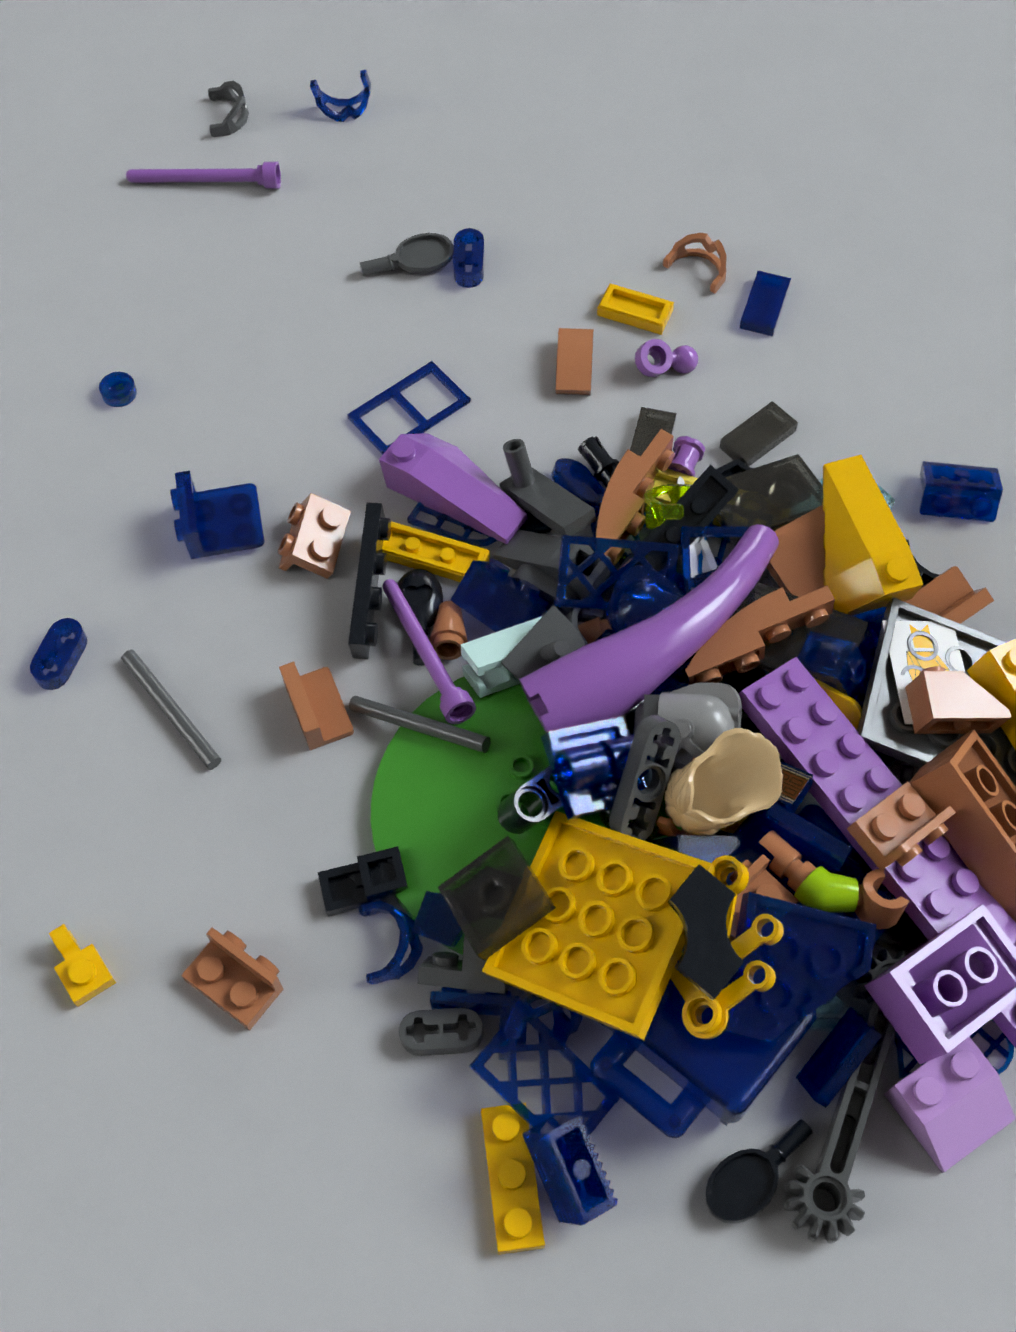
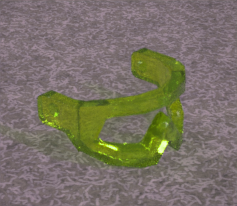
M666 484L646 491L644 501L648 504L646 505V528L658 527L667 519H682L684 507L682 504L675 503L692 484ZM667 493L671 502L669 504L662 503L654 498Z

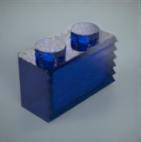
M554 1115L523 1132L522 1135L559 1223L579 1224L581 1226L617 1206L618 1198L613 1197L614 1189L609 1188L611 1181L605 1179L607 1172L601 1170L603 1162L598 1161L599 1153L594 1152L595 1144L590 1143L591 1135L586 1134L588 1127L582 1125L584 1118L578 1115Z

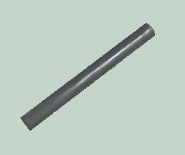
M134 650L126 651L121 657L124 664L208 769L217 767L221 763L219 755Z
M356 695L350 699L349 709L351 711L486 753L490 748V737Z

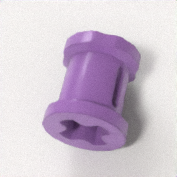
M680 436L675 440L673 447L675 456L668 469L695 477L694 468L697 462L702 460L705 447L697 439L689 436Z

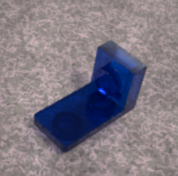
M810 631L798 656V660L813 678L835 683L840 692L855 699L862 708L871 669L855 642Z

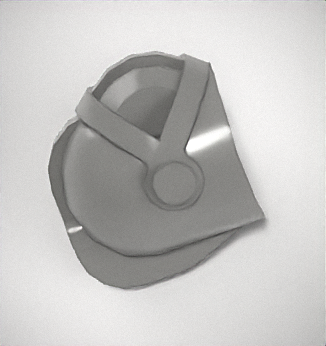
M700 682L672 692H662L660 694L658 716L673 722L680 730V744L673 764L675 769H682L691 762L692 758L703 754L724 731L741 728V698L732 686L724 683ZM662 734L657 736V740L661 739Z

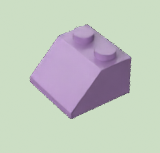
M970 1036L949 1053L927 1061L884 1093L890 1104L942 1173L1016 1119L997 1071Z

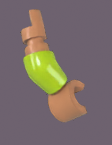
M774 830L768 832L759 841L774 856L769 869L780 879L787 877L789 879L787 885L795 891L794 896L801 904L817 913H846L855 911L858 918L869 927L888 929L896 925L909 903V900L902 896L895 900H888L878 895L877 891L885 878L884 869L882 871L874 869L867 873L861 885H859L856 878L830 873L822 866L816 868L809 861L803 863L800 861L802 855Z

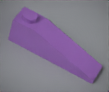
M428 433L400 434L379 458L387 488L502 543L508 544L528 518L527 513L457 446Z

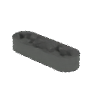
M651 715L643 719L638 725L610 814L609 824L611 830L644 841L651 835L681 739L680 730L673 722L658 715ZM662 734L660 740H654L653 742V738L655 735ZM649 755L653 758L656 756L655 762L648 759L647 756ZM651 769L652 780L645 789L638 790L637 781L639 776L645 770ZM635 797L643 801L642 803H639L637 801L633 803ZM636 817H637V820H636L635 823H630V824H628V826H627V823H628L629 819H630V820H634V819H636Z

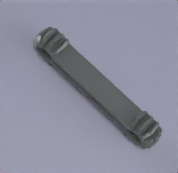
M886 948L880 949L877 959L871 955H866L861 962L863 968L855 970L852 978L859 985L854 987L852 995L858 999H866L868 1007L815 1174L801 1164L798 1165L794 1170L798 1181L787 1180L784 1189L789 1194L795 1196L783 1203L784 1210L799 1211V1215L792 1221L791 1225L794 1229H798L805 1222L809 1224L810 1228L807 1234L808 1239L811 1241H815L818 1238L821 1229H823L825 1239L829 1244L835 1243L838 1240V1230L842 1234L850 1236L855 1231L851 1220L860 1221L865 1214L859 1206L853 1204L863 1200L865 1192L861 1189L850 1190L848 1180L895 1030L867 991L865 985L904 958V950L898 951L895 958L892 959ZM877 1013H880L884 1016L885 1022L872 1064L869 1065L864 1063L863 1057ZM849 1116L854 1122L838 1173L836 1174L830 1169V1163L844 1118ZM816 1189L828 1191L835 1200L834 1211L826 1212L819 1209L813 1201V1191Z

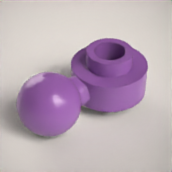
M651 339L637 349L635 363L638 370L648 377H657L666 372L671 366L675 371L685 374L692 372L696 368L698 354L694 348L688 345H681L672 352L671 348L664 341ZM648 355L653 357L654 365L648 361Z

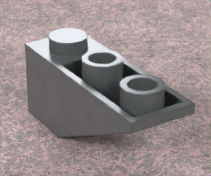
M518 530L509 543H502L493 555L494 559L514 570H517L523 563L542 570L572 587L579 595L580 600L585 598L598 599L609 585L607 580L610 577L611 558L577 540Z

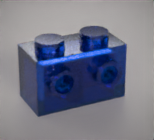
M490 559L488 562L473 560L450 599L494 632L541 617L549 604L538 596L540 590L536 586L522 579L519 582L508 575L510 569L495 559Z

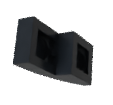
M399 847L357 856V863L318 872L327 916L330 917L358 909L408 889Z

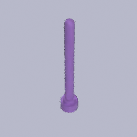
M265 161L263 165H258L257 168L130 169L126 172V179L132 183L258 182V185H264L265 189H279L281 171L278 161Z
M393 579L385 580L382 585L383 591L441 693L439 707L446 721L450 724H460L468 720L476 710V705L467 691L454 685L396 581Z

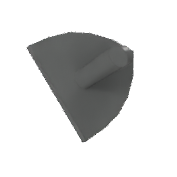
M552 605L503 659L501 664L519 680L535 670L585 646V643L571 622Z

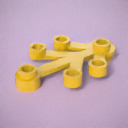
M725 855L716 858L711 864L715 868L712 875L736 894L730 903L726 917L727 935L730 938L737 894L746 888L749 881V872L742 862L732 856ZM737 871L738 877L732 885H727L726 878L728 874ZM761 914L753 920L748 930L731 942V945L737 955L743 959L763 943L766 945L778 943L784 933L783 925L774 916ZM767 922H772L774 925L773 932L769 936L763 937L761 934L763 925ZM681 952V954H680V956H679V959H678V962H679V960H680V958H681L683 952ZM751 961L746 965L743 976L722 989L718 996L711 1000L674 968L671 980L685 1000L682 1009V1020L685 1028L690 1034L700 1039H712L719 1036L727 1026L729 1010L755 990L765 992L773 987L776 980L774 969L763 961ZM764 968L766 972L765 979L761 983L755 984L753 980L756 970ZM711 1008L713 1017L709 1023L703 1024L701 1019L702 1013L705 1009Z

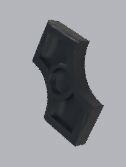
M698 864L668 901L669 905L680 917L685 933L684 951L675 969L711 1000H714L744 961L734 951L726 929L728 908L736 894Z

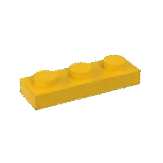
M526 1102L481 1108L498 1255L545 1248Z

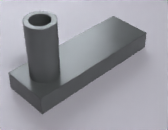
M512 439L503 445V452L511 476L499 484L501 489L518 506L567 539L597 520L592 506L531 467L523 440Z

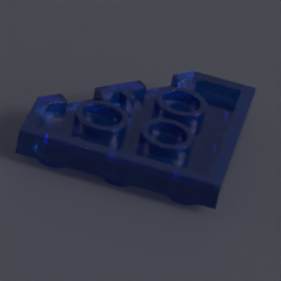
M752 892L744 893L736 938L748 930L753 920L761 914H770L777 918L783 925L784 933L778 943L774 945L763 943L742 959L744 963L730 979L728 985L743 976L746 965L755 960H760L770 965L775 971L776 980L773 987L768 991L759 992L755 990L729 1010V1020L723 1033L761 1042L773 1041L784 1033L787 1027L801 1017L809 1015L835 996L838 990L852 980H857L871 969L876 924ZM767 922L763 925L761 929L763 937H767L773 932L774 925L772 922ZM760 968L754 973L753 980L755 984H759L765 979L766 972L764 968Z

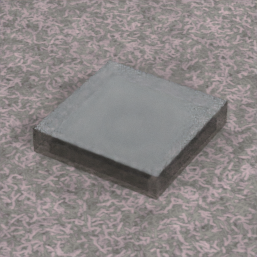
M509 836L499 841L438 887L474 952L482 960H486L556 908L515 841Z

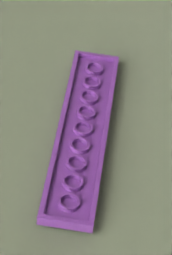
M794 657L743 689L739 693L742 709L765 738L777 747L781 758L790 768L794 769L792 771L809 778L805 785L806 789L872 871L879 869L846 828L900 788L902 784L869 744L859 735V732L798 658ZM940 836L928 846L923 840L917 843L923 851L903 867L897 861H894L884 869L885 878L882 883L895 899L902 896L909 900L905 911L928 940L984 904L1016 947V923L1005 909L979 884L977 876L967 868L952 845L943 836ZM1015 1000L992 1019L1016 1048Z

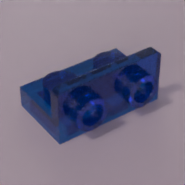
M922 461L920 478L923 493L919 506L921 515L987 522L995 521L1003 492L998 468Z

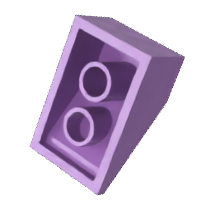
M982 904L866 984L865 988L918 1063L923 1064L949 1053L1016 1000V947L986 906Z

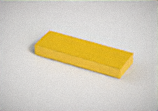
M391 521L390 540L383 541L382 552H386L387 561L414 569L427 570L434 575L474 587L478 586L490 559V550L393 521Z

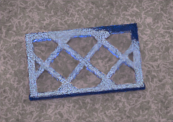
M562 535L554 605L659 613L673 604L679 544ZM570 544L589 545L594 553L576 567L569 558ZM610 547L629 548L634 556L617 570L604 553ZM651 550L668 551L667 565L658 573L644 557ZM599 558L612 575L594 589L581 572ZM639 561L652 578L635 592L622 575ZM576 577L590 593L583 600L565 599L566 585ZM617 580L630 596L623 603L605 602L600 594ZM657 583L664 591L663 606L644 604L640 597Z
M523 1003L517 1006V1010L469 1065L486 1084L566 1161L572 1159L614 1104L618 1103L620 1099ZM523 1018L538 1031L539 1044L515 1045V1028ZM506 1040L507 1046H501V1044ZM548 1050H557L572 1064V1076L549 1077ZM539 1051L541 1078L517 1080L516 1052ZM507 1052L508 1081H499L484 1065L494 1053ZM590 1082L605 1098L596 1110L583 1111L582 1083ZM573 1084L574 1111L551 1113L550 1085ZM541 1086L542 1114H533L518 1099L517 1087ZM575 1119L576 1135L567 1146L552 1132V1120Z

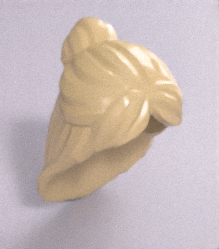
M734 728L724 731L703 754L693 759L682 769H676L671 774L664 795L666 815L672 819L673 824L681 827L683 831L689 834L711 836L718 832L719 829L732 825L750 814L770 808L782 793L783 773L777 747L770 740L765 739L761 733H753L748 729Z

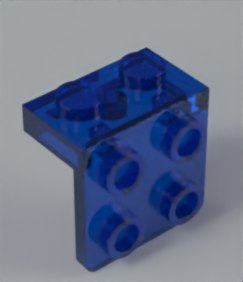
M190 470L175 473L176 488L170 489L174 511H179L180 519H174V528L178 542H185L191 559L263 546L265 539L258 492L254 484L247 483L197 492Z

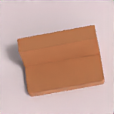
M953 566L921 587L911 600L904 602L961 624L993 602L994 599L986 587L973 590L959 568Z
M294 661L279 666L284 685L309 750L353 735V726L328 667H323L300 676Z

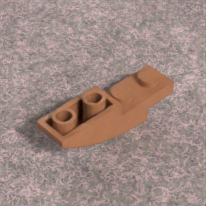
M660 429L641 457L627 450L608 482L598 515L595 550L610 557L613 566L621 559L626 549L624 543L629 536H637L646 522L647 517L644 516L645 499L654 486L655 481L653 478L659 470L665 472L674 459L675 453L672 451L674 436L663 429Z
M828 585L789 601L782 587L744 607L728 619L696 652L685 669L687 686L700 682L719 683L723 675L735 670L738 673L750 671L760 664V660L764 659L765 641L768 640L769 643H776L787 638L791 634V630L804 625L807 628H812L825 622L829 615L832 614L835 601Z

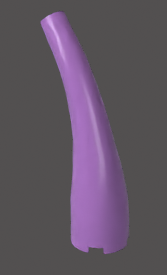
M759 524L750 526L728 557L709 577L656 615L617 633L582 646L519 679L536 717H538L544 730L547 731L546 736L557 754L586 740L609 722L622 717L644 700V695H650L721 628L752 591L777 550L779 540L771 528Z

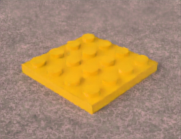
M555 811L482 972L508 985L644 1041L685 945V933L682 922L668 901L698 864L711 874L715 871V868L709 862Z

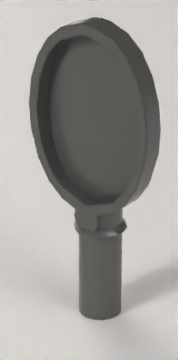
M423 233L414 235L401 242L396 249V253L360 262L361 273L364 276L387 270L392 271L396 268H402L413 273L438 270L452 260L454 246L448 237L441 234Z

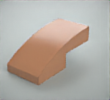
M559 328L556 394L591 395L594 329Z

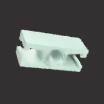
M541 617L461 644V655L469 663L462 666L463 675L479 698L520 684V681L501 662Z

